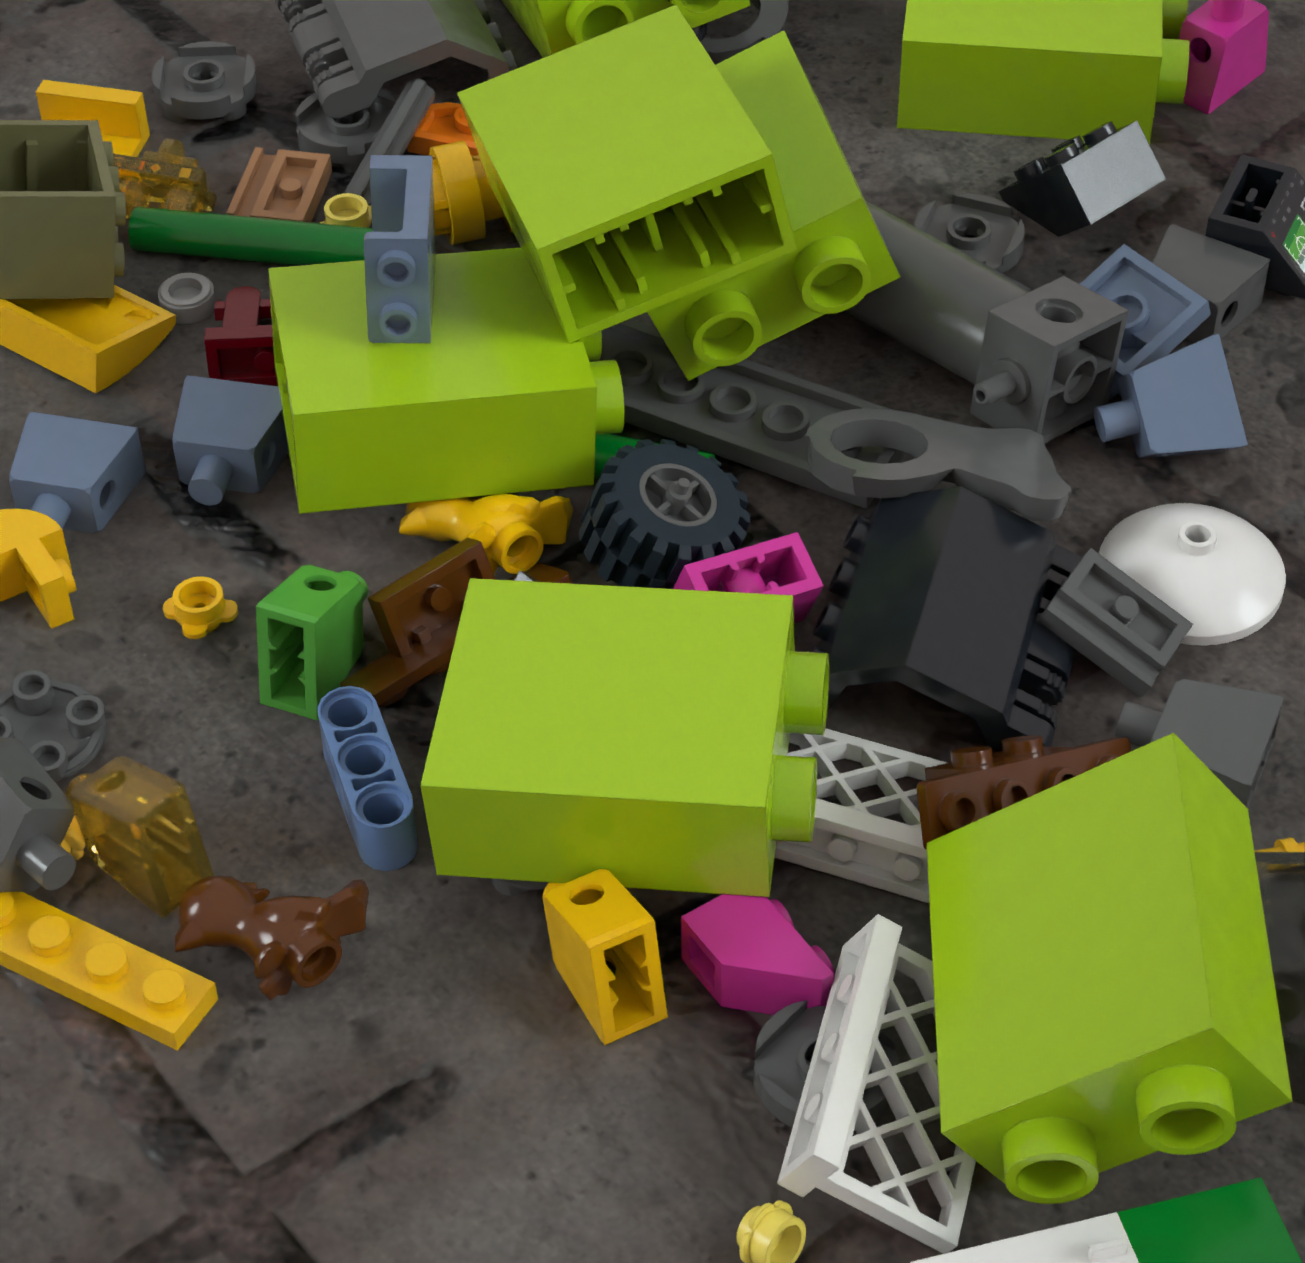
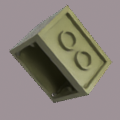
M0 120V299L114 298V277L124 276V247L122 242H118V226H125L126 202L124 192H119L118 166H113L112 142L103 141L98 120Z

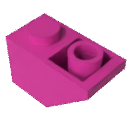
M722 894L681 916V959L721 1007L774 1015L792 1003L808 1000L807 1008L827 1005L835 976L834 967L820 947L817 945L810 947L795 930L788 911L777 899L772 898L769 900L767 897Z

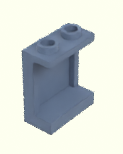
M371 155L372 232H367L364 235L368 339L372 343H431L435 275L433 156Z

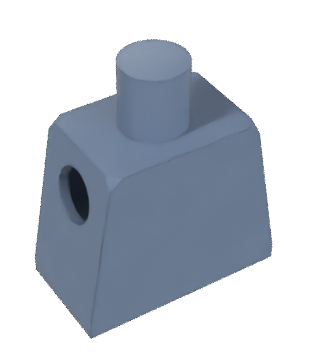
M1219 334L1209 336L1119 377L1118 385L1122 401L1094 408V421L1102 442L1132 435L1138 458L1218 453L1248 445Z
M186 376L173 432V450L179 480L188 485V492L194 500L204 505H216L222 501L226 490L254 494L263 491L289 453L278 386Z
M30 411L26 418L9 474V484L15 508L33 510L47 515L56 521L62 529L87 533L101 531L146 472L138 428Z

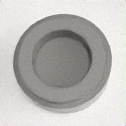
M197 273L176 274L165 280L158 289L160 307L175 314L176 323L178 324L197 323L208 318L214 312L216 301L214 286L203 275Z

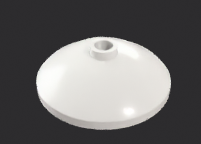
M1173 503L1139 511L1119 522L1105 537L1099 551L1101 556L1193 623V626L1180 644L1218 645L1247 637L1266 625L1273 618L1282 602L1286 574L1282 558L1275 546L1261 531L1244 519L1212 506L1193 503Z

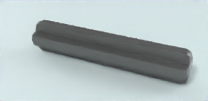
M416 79L414 82L410 81L405 85L344 193L357 194L367 201L368 206H371V155L404 154L435 99V91L427 86L426 81Z

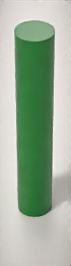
M136 206L130 216L128 236L131 249L136 251L301 266L364 260V235L367 232H372V228Z

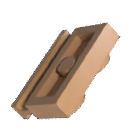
M255 147L226 215L312 222L332 174L330 154L278 149L276 155L264 154L263 148Z

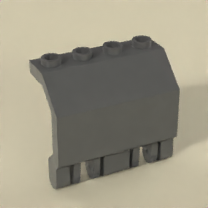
M275 0L282 18H284L285 22H289L287 25L288 31L310 79H314L313 88L322 109L331 118H341L370 107L384 82L451 56L480 67L485 81L518 68L511 51H506L495 21L491 23L484 0Z

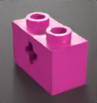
M796 532L684 565L673 589L793 595L794 623L805 620L824 585L799 533Z

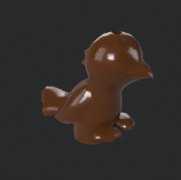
M223 875L202 878L191 884L181 897L179 906L180 929L175 935V952L205 946L235 947L244 950L254 961V974L257 979L264 978L260 983L259 989L270 1001L276 996L287 995L293 980L304 988L316 986L326 980L340 962L342 956L340 937L362 932L366 929V912L369 896L367 884L363 879L353 880L339 892L327 898L283 896L265 900L269 896V890L266 888L257 889L255 882L242 883L231 876Z

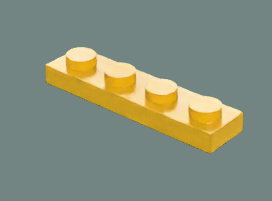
M0 892V965L177 1051L219 999L215 982L24 892Z

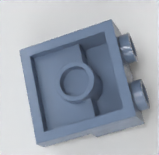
M1125 244L1080 283V285L1129 310L1109 400L1113 399L1117 394L1121 396L1118 385L1119 377L1169 355L1178 344L1211 315L1208 300Z

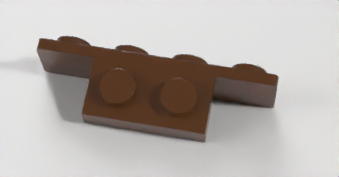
M466 538L367 598L389 653L340 683L341 687L354 686L363 688L372 694L378 707H382L400 700L406 694L408 687L424 677L448 670L470 578L495 579L481 541ZM536 563L532 568L525 571L538 582L573 584L569 572L545 564ZM517 574L514 575L513 577L509 578L508 580H513V581H514V579L516 578Z
M1030 735L1002 740L1003 751L992 753L991 747H969L951 751L952 762L925 768L926 780L920 781L916 787L923 847L927 850V843L1131 752L1130 740L1128 738L1115 737L1075 747L1043 746L1042 736Z

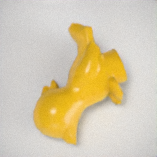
M512 494L407 503L406 515L401 519L399 533L408 536H421L435 541L455 540L461 542L466 538L481 541L494 575L498 567H502L508 573L518 574L519 571L525 572L537 563L542 555L544 544H563L566 542L573 507L570 498L554 496L539 502L533 497Z

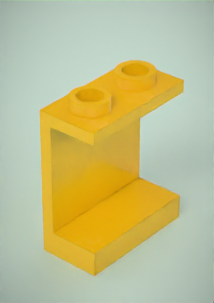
M42 80L36 90L41 120H98L103 141L112 142L113 166H118L119 184L121 187L150 136L143 92Z

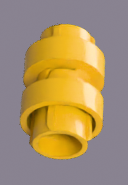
M465 141L430 147L429 156H433L435 236L446 234L451 245L483 239L486 234L485 221L498 218L503 219L507 231L512 233L513 230L489 185L479 154L471 156Z

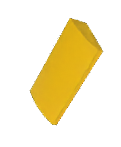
M114 285V298L0 299V345L95 394L109 387L137 367L157 348L176 325L175 314Z

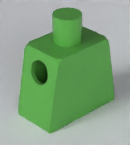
M304 565L256 605L261 704L316 721L319 720L317 707L321 698L329 691L341 686L340 683L348 676L360 657L364 646L363 602L368 597L369 589L361 576L352 571L337 573L313 565Z

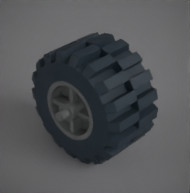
M650 439L639 440L635 447L627 444L618 449L615 457L611 456L605 464L580 520L583 523L579 530L580 542L587 545L584 554L588 562L600 566L597 574L606 582L612 580L619 586L673 589L684 565L738 550L747 534L746 530L750 524V513L745 510L749 504L744 492L736 490L739 482L733 474L724 473L720 469L722 464L712 456L707 459L698 454L699 449L688 444L685 448L679 447L672 440L661 439L659 444H654Z

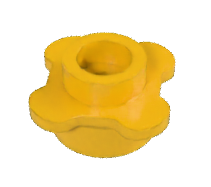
M199 576L186 579L178 584L173 591L172 597L164 602L163 612L167 619L176 620L182 626V632L185 637L200 639L215 630L221 622L233 621L238 615V607L235 601L224 599L223 589L216 580Z

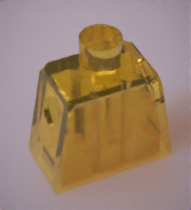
M120 756L112 759L93 774L83 773L78 775L68 785L65 795L74 804V814L91 858L101 869L160 917L164 918L180 906L181 897L191 884L202 878L214 876L184 785L132 759Z

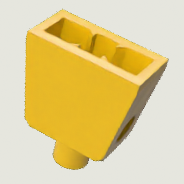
M598 869L567 883L549 882L543 891L542 898L553 961L604 1046L668 1018L655 920L646 909L606 869ZM605 960L611 962L615 966V975L606 965Z

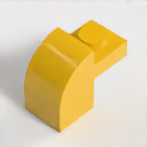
M0 510V602L27 591L51 629L74 620L69 594L75 592L77 588L72 575L63 530L60 525L49 516L33 510Z

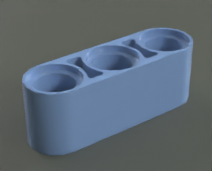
M346 686L336 688L321 698L317 707L324 758L362 861L373 869L382 871L397 870L411 862L418 850L411 791L375 698L370 692L360 687Z

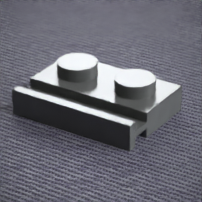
M1092 548L1080 559L1052 598L1050 604L1037 619V621L1140 698L1152 687L1160 671L1166 666L1193 626V623Z

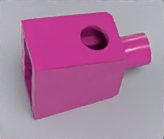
M1209 0L1185 18L1179 35V39L1189 40V65L1183 103L1209 115L1265 72L1269 10L1265 5L1254 0Z

